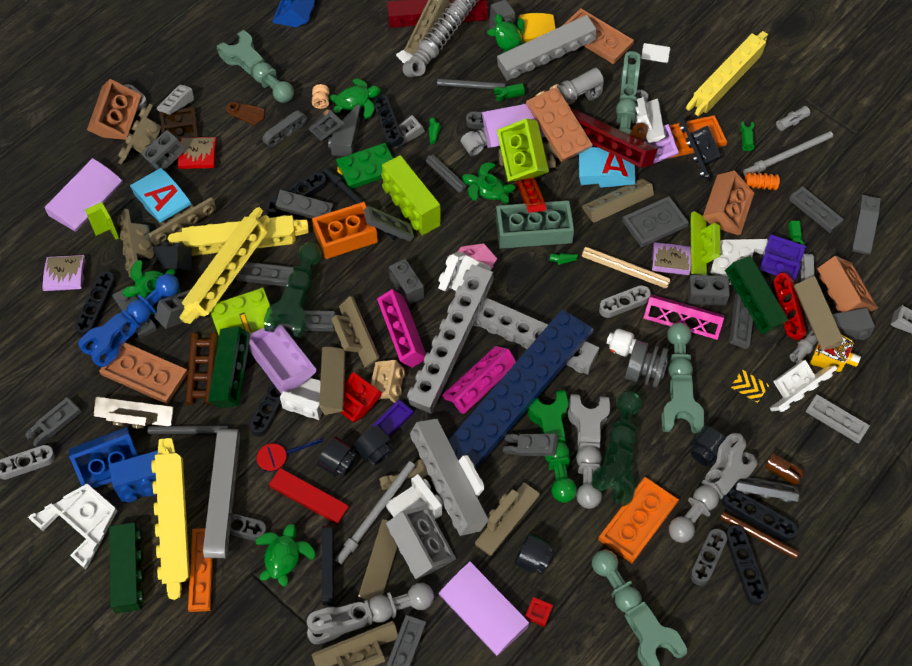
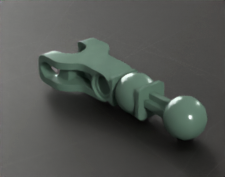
M242 30L237 33L239 36L238 44L227 45L222 42L216 46L219 56L226 64L239 65L254 77L255 81L262 83L263 88L270 86L273 89L272 92L275 100L286 103L293 98L294 88L286 81L280 82L277 80L275 69L270 64L264 62V59L254 50L252 37L246 31Z
M634 51L627 52L624 57L620 81V98L616 106L617 122L620 123L618 130L628 135L632 131L630 126L634 124L637 114L635 108L637 104L635 102L641 57L639 53ZM634 58L636 63L631 65L628 63V59Z
M681 322L674 323L667 331L668 340L674 345V354L671 355L668 367L671 377L670 402L666 404L661 415L662 431L671 432L674 420L683 418L690 423L691 431L698 433L704 426V410L693 398V366L690 362L691 355L686 354V344L691 340L692 333L690 327Z
M609 550L598 551L592 558L593 570L598 575L607 577L613 586L614 591L611 596L612 598L615 597L616 606L626 613L624 616L639 640L637 657L643 666H660L655 652L657 648L661 647L667 648L674 657H684L687 654V648L680 635L674 629L661 626L645 601L642 602L640 592L631 586L632 581L624 582L617 571V556Z

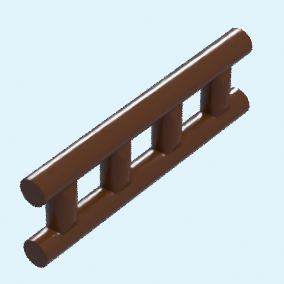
M192 333L185 403L192 405L194 398H205V403L210 405L211 403L208 402L217 351L218 334L211 333L210 339H198L199 334ZM198 347H209V356H197ZM196 364H208L207 373H196ZM195 381H207L206 390H194Z

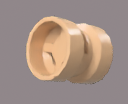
M322 84L315 85L312 89V105L315 108L324 109L329 105V88Z

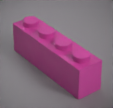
M391 289L377 298L400 362L413 368L424 361L426 352L405 297Z

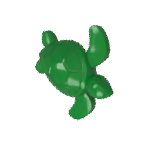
M496 14L495 29L490 28L487 34L489 36H496L498 45L504 50L503 53L524 44L522 42V36L525 31L524 20L519 18L516 26L511 22L503 21L502 16Z
M353 79L355 86L344 89L338 95L329 96L330 100L337 105L334 107V114H340L343 109L353 110L356 105H360V108L364 107L365 109L364 118L368 119L374 113V104L369 98L376 97L381 92V89L377 86L367 89L365 81Z
M491 162L480 166L478 171L479 177L473 174L463 175V182L470 185L468 194L474 201L480 195L485 199L501 200L503 203L508 204V193L515 191L516 187L512 184L504 185L499 178L488 174L495 168V164Z
M142 261L134 262L130 275L135 282V286L126 287L122 294L125 297L141 295L145 299L156 289V280L163 273L148 271L142 274ZM169 269L165 274L174 275L175 270Z
M293 523L286 526L281 537L270 532L256 539V545H269L264 559L266 570L260 574L261 581H266L270 578L278 579L279 584L286 587L288 585L286 575L297 565L299 553L312 561L314 560L315 552L310 544L303 541L294 542L296 527Z

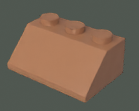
M109 79L102 86L87 130L103 138L126 140L141 94Z
M735 170L717 175L703 217L710 225L713 223L720 225V230L741 235L754 192Z
M834 256L817 268L820 273L819 278L827 285L829 289L827 292L836 301V308L839 313L867 308L868 312L878 308L851 262Z

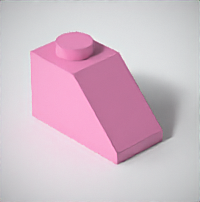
M484 243L463 246L457 251L489 265L491 270L497 260Z

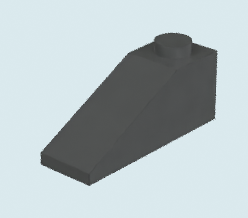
M356 105L342 120L344 124L333 132L332 137H329L328 147L331 148L332 155L348 156L353 154L361 120L360 105Z
M326 110L315 120L309 130L322 141L341 127L344 122L331 110Z
M861 196L856 207L852 242L853 252L871 254L881 198Z
M190 290L159 300L154 317L165 329L183 322L179 318L185 309L182 301Z
M867 308L832 314L841 335L850 340L867 339L875 328ZM809 324V326H808L809 331L812 330L810 324Z

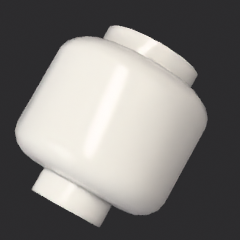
M616 329L614 334H609L607 344L610 345V352L626 357L629 353L632 354L636 339H634L633 333Z

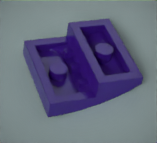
M769 234L759 270L776 276L780 273H786L795 282L806 246Z

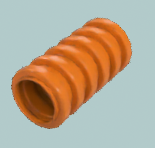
M747 172L745 183L753 189L755 187L757 189L762 187V189L768 188V190H771L773 188V190H777L780 177L778 174L773 176V174L767 175L765 173L762 175V173H758L757 175L756 173L751 174Z

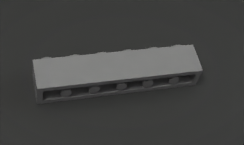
M585 15L498 55V67L507 81L517 78L527 71H532L542 64H547L555 58L562 57L570 51H575L585 44L592 43L596 40V28L588 16Z
M438 419L416 422L410 432L411 440L414 442L419 456L435 484L436 491L439 493L444 507L452 519L453 526L457 529L460 536L480 532L489 520Z

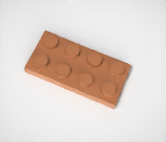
M579 9L564 24L566 25L587 15L596 28V40L583 46L612 64L634 44L633 39L583 9Z
M557 87L527 100L526 105L535 120L538 121L539 127L561 162L593 146Z
M125 342L120 347L119 355L99 371L102 376L165 404H169L188 374L187 369Z

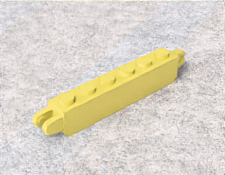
M764 31L757 36L752 33L694 93L686 109L690 111L694 106L697 107L695 112L697 116H700L703 112L708 113L761 57L766 46L768 34Z
M260 207L254 209L249 217L243 218L182 301L185 309L179 318L184 323L191 324L195 318L197 319L199 316H206L210 313L267 234L265 227L270 218L264 215L258 220L263 213Z
M292 215L270 218L265 227L267 234L257 248L293 244L296 241L295 236L309 233L307 220H293ZM241 221L182 228V232L170 234L168 241L172 243V246L173 243H184V247H192V256L218 253Z
M166 438L159 439L158 455H155V460H152V473H156V481H153V493L157 494V502L154 503V514L158 515L159 524H155V534L160 539V545L156 546L157 558H161V567L157 568L158 580H162V584L167 583L169 599L176 600L180 598L182 593L181 582H186L190 577L183 458L175 452L173 439Z

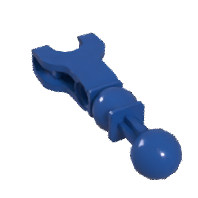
M172 274L159 276L155 283L156 289L145 299L138 295L139 299L130 302L126 311L122 310L121 313L116 314L105 325L89 330L79 340L80 350L85 354L92 355V360L97 366L105 367L119 355L121 345L134 334L136 328L140 327L137 323L147 321L151 311L154 314L156 313L152 306L162 297H171L177 294L180 287L177 277ZM93 341L89 347H86L88 342ZM105 353V357L99 360L100 356Z

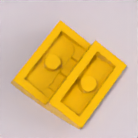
M528 13L518 17V19L522 18L525 24V31L522 36V42L524 43L556 29L554 16L551 14Z

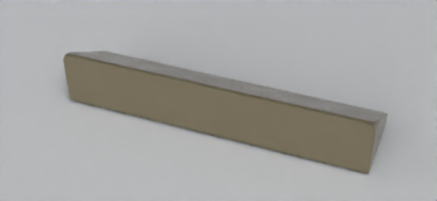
M428 0L404 49L405 52L411 55L416 53L421 40L424 37L428 38V32L432 33L431 28H435L434 23H439L438 18H442V13H445V9L450 4L449 0Z
M641 178L635 181L634 185H626L584 204L582 209L590 220L595 223L653 196V187L650 182Z
M813 276L795 284V291L821 351L840 347L843 338L816 277Z
M322 347L319 407L324 415L342 412L344 409L346 351L341 348Z
M382 519L358 595L359 601L363 603L365 600L369 601L376 595L384 594L398 546L386 525L388 521Z

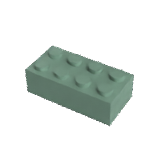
M569 201L545 202L546 211L530 213L527 212L525 204L496 206L499 249L572 243L574 227Z

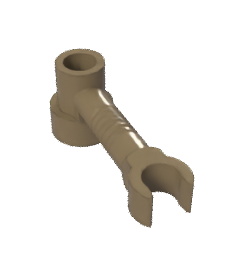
M423 460L416 461V468L411 471L406 480L418 474L422 480L425 478L428 483L431 482L432 478L429 476ZM399 474L381 477L379 480L382 490H387Z

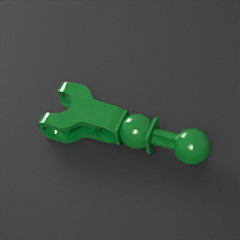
M565 390L556 391V398L553 404L544 405L537 398L527 409L529 419L540 426L542 434H556L558 436L555 456H545L549 463V470H554L556 478L551 486V493L554 499L560 503L572 501L577 494V486L573 480L568 478L566 468L569 467L570 451L565 444L562 423L567 415L568 408Z

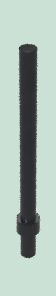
M329 168L324 169L323 173L336 188L339 187L355 204L363 202L343 182L344 180L339 175H335ZM386 233L393 240L397 239V236Z

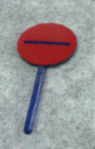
M318 439L287 451L279 444H267L258 451L257 463L264 471H277L285 464L288 454L319 444L323 440Z

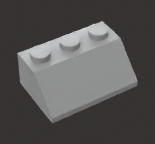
M427 504L402 511L386 523L391 536L394 538L415 579L426 576L456 560Z

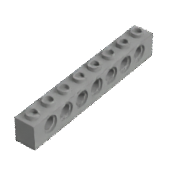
M473 264L469 270L465 271L463 276L464 282L462 286H458L455 293L456 299L448 307L447 313L449 314L446 319L442 320L439 328L441 331L438 336L434 337L432 341L433 348L430 353L426 354L424 358L425 365L422 370L418 371L415 379L417 382L414 387L410 388L407 395L411 406L431 414L494 281L492 271ZM472 285L478 286L475 290L469 289ZM463 302H470L469 306H462L461 304ZM456 318L463 319L460 323L453 322ZM448 335L455 336L452 340L445 339ZM442 351L447 352V355L444 357L437 356ZM434 368L439 369L437 374H431L430 371ZM424 386H431V389L429 391H422V388Z
M485 298L473 324L474 326L487 329L492 334H498L507 341L516 342L525 349H528L548 326L541 321L488 298ZM463 302L461 305L469 306L470 302ZM585 341L575 353L579 356H572L566 365L574 368L579 373L588 375L598 357L599 347Z

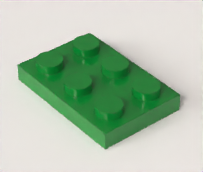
M386 143L336 159V164L346 185L350 189H354L383 179L381 176L382 164L392 160L393 157Z

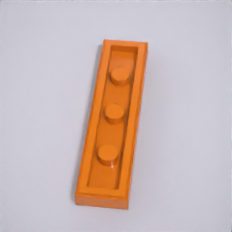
M206 528L192 529L189 612L211 611L213 558H204L203 547Z

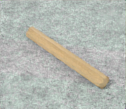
M585 247L582 252L583 257L663 288L669 286L670 278L589 247Z

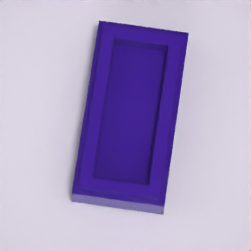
M398 400L372 427L381 425L391 437L414 412L401 400Z

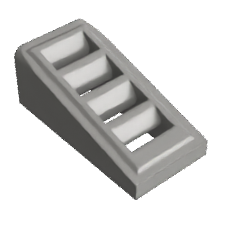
M179 85L157 107V110L169 115L194 100L192 89Z
M413 115L399 125L404 135V141L401 145L425 132L422 125Z
M903 305L895 310L890 325L912 333V310Z

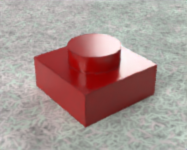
M533 597L525 619L545 627L553 605Z

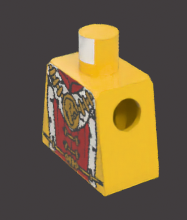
M841 335L843 341L840 347L821 351L818 344L810 364L822 368L835 365L837 367L835 371L841 372L846 363L857 367L861 356L850 352L854 344L853 341Z

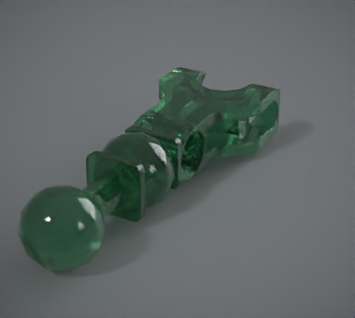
M308 242L299 248L300 266L293 267V272L288 278V283L281 300L268 307L264 318L265 331L274 332L277 326L290 324L294 332L293 336L302 337L306 328L305 313L302 308L307 296L306 291L310 289L312 284L311 266L318 263L322 255L321 249L317 244Z
M624 391L617 399V408L622 413L621 419L612 423L611 442L608 443L603 466L594 470L592 487L599 492L611 487L613 490V501L620 506L629 504L633 499L635 491V481L631 474V466L633 460L632 451L634 449L632 445L636 439L635 432L638 428L631 421L632 415L639 412L642 402L639 395L633 391Z

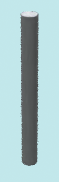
M437 79L438 86L481 89L505 88V83Z
M148 426V434H217L218 429H229V426Z

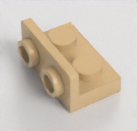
M396 360L375 362L371 381L374 387L383 392L379 399L389 398L393 403L399 400L402 391V381L405 376L404 368Z

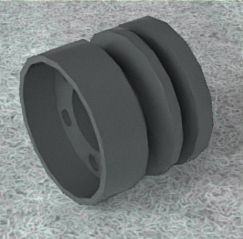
M636 340L625 379L638 382L640 376L644 375V384L648 385L649 378H655L652 387L657 388L664 377L668 363V349L663 348L661 356L656 355L659 346L656 345L652 353H649L648 343Z

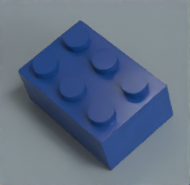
M158 451L109 464L112 484L122 503L133 502L137 498L156 495L153 493V481H156V473H152V460H155V455H158Z

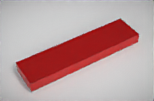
M535 178L517 180L516 184L527 212L546 211V204Z
M281 468L269 483L270 488L339 525L349 510L347 504Z

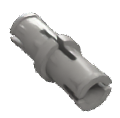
M803 106L795 112L788 113L786 117L776 122L777 128L783 131L791 125L798 124L800 120L810 116V110L807 106Z
M813 330L798 342V347L790 354V359L793 362L797 359L796 363H799L806 354L811 353L813 350V346L817 342L815 335H813Z

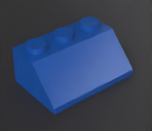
M281 0L272 22L291 27H299L302 24H306L310 19V12L315 6V0Z
M128 427L69 449V457L81 486L88 484L93 489L112 482L109 464L138 456Z

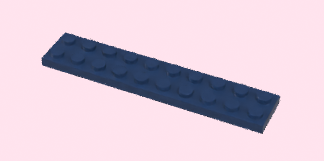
M562 309L448 440L458 461L462 456L468 455L476 470L593 333V328Z

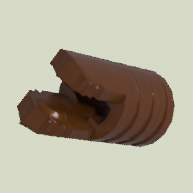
M774 452L764 467L793 485L799 484L800 478L804 475L803 469Z

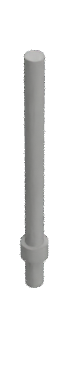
M829 131L767 160H760L754 163L753 166L744 169L743 173L746 175L747 172L751 174L762 172L768 166L833 138V133Z
M409 461L352 538L347 539L343 545L344 548L335 559L337 563L342 565L348 555L356 550L358 547L357 543L414 469V463Z

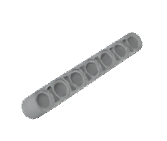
M218 429L203 547L204 558H227L231 516H229V513H232L240 444L239 429Z

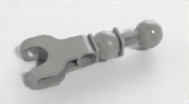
M571 394L568 402V419L577 428L578 452L576 460L579 466L578 473L583 474V485L578 488L576 497L582 507L591 509L598 506L602 500L601 489L595 484V475L598 474L602 461L599 451L600 427L607 421L610 413L609 397L600 396L597 407L588 409L581 404L580 395Z
M730 434L722 442L718 449L717 461L707 473L705 480L702 481L703 486L695 490L693 498L689 497L688 499L692 506L684 517H676L671 521L668 527L669 534L676 542L684 543L691 540L695 534L694 523L699 516L703 514L709 517L711 515L709 511L717 507L719 498L722 499L739 479L749 477L756 468L757 460L755 456L743 452L746 447V441L741 434Z
M416 583L408 590L407 594L392 598L389 592L387 597L376 595L369 601L365 600L364 603L356 602L342 607H327L314 611L307 618V637L313 644H322L332 641L344 633L362 628L367 623L370 625L372 621L381 623L388 620L391 616L395 618L396 611L412 606L417 610H425L433 603L434 592L429 585ZM362 612L365 616L358 619L354 617V613ZM316 618H320V619H321V620H319V621H316V622L312 623L313 620L316 619ZM321 633H323V635H322L321 637H315V636L313 635V634H321Z

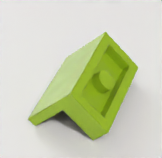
M102 202L85 209L96 236L110 230L115 240L119 239L112 219Z

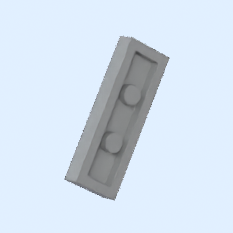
M819 395L815 396L806 410V413L858 444L870 426Z

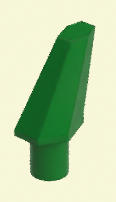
M435 118L429 120L431 145L437 141L441 129L440 123H437Z
M550 254L549 261L558 262V265L576 261L579 254Z

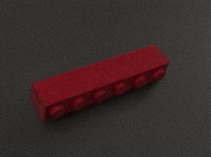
M428 0L387 1L389 28L416 26ZM479 0L476 2V5L472 7L469 14L465 16V20L461 22L487 20V1Z
M571 109L592 145L640 168L653 165L658 148L582 112Z

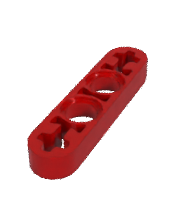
M780 273L774 279L779 305L787 318L790 311H796L795 316L791 319L788 318L789 321L784 324L785 330L792 339L801 340L806 334V327L794 288V281L786 273ZM791 294L790 301L785 303V296Z

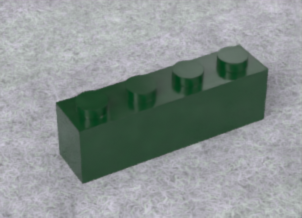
M751 256L733 262L724 270L762 335L779 329L789 321Z
M240 326L220 329L208 402L218 408L238 407L240 404L250 333Z
M135 523L109 526L110 607L115 614L141 610V603L144 602V592L140 585V582L144 581L143 570L140 569V562H143V552L139 548V542L143 541L141 529L139 530Z

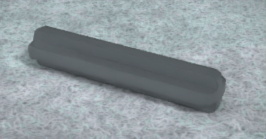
M434 155L428 156L426 163L458 193H463L467 186Z

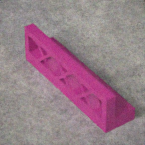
M650 295L643 319L671 326L674 322H671L667 317V314L671 312H677L681 318L675 323L683 321L687 325L685 320L695 317L699 325L694 328L690 327L691 332L718 340L724 315ZM651 305L659 307L663 314L658 317L650 316ZM709 322L718 324L715 334L707 332L704 325Z
M495 346L442 395L443 398L453 402L458 411L465 414L505 376L516 363V360L509 349Z

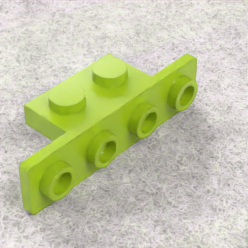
M693 211L691 213V273L693 275L701 274L707 276V263L721 256L720 225L713 223L706 227V219Z

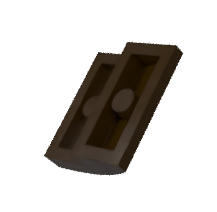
M194 107L179 109L170 115L159 112L162 134L168 130L179 141H181V138L198 137Z

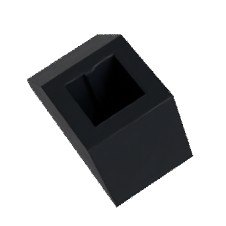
M161 243L160 246H153V251L164 269L191 270L192 247H184V243H173V246L172 243Z

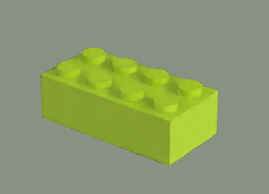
M401 155L382 164V187L386 193L391 195L396 206L399 205L404 217L410 219L413 228L416 231L418 230L421 235H424L439 227L440 204Z

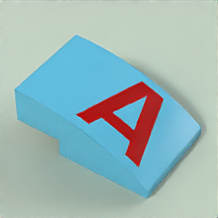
M591 147L579 154L581 185L599 184L600 188L634 185L635 165L599 147Z
M162 168L130 185L135 197L143 203L145 209L160 223L191 205L183 191Z

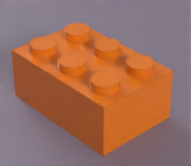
M364 202L312 218L314 232L325 259L378 243L376 227L366 223L364 214L366 205Z

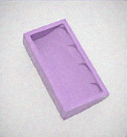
M526 104L481 112L488 148L500 146L497 134L498 129L526 118L535 120ZM539 127L541 137H546Z
M92 158L45 206V210L48 216L76 232L88 220L85 209L100 202L104 203L123 181L107 167Z
M280 322L250 334L248 350L281 394L283 391L290 392L297 388L316 372V368Z
M471 562L465 565L439 592L441 598L496 656L502 653L529 626V622Z

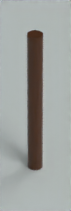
M726 512L722 513L720 519L725 522L741 526L746 533L794 559L799 555V551Z

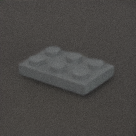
M669 196L630 213L622 219L641 248L686 228L689 224Z

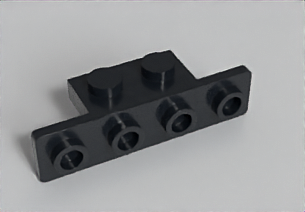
M682 115L679 117L681 120L679 126L682 132H686L688 136L686 142L689 148L693 147L695 153L692 156L696 163H700L701 168L699 172L702 178H707L710 182L712 178L706 165L722 158V155L708 125L692 133L686 119Z

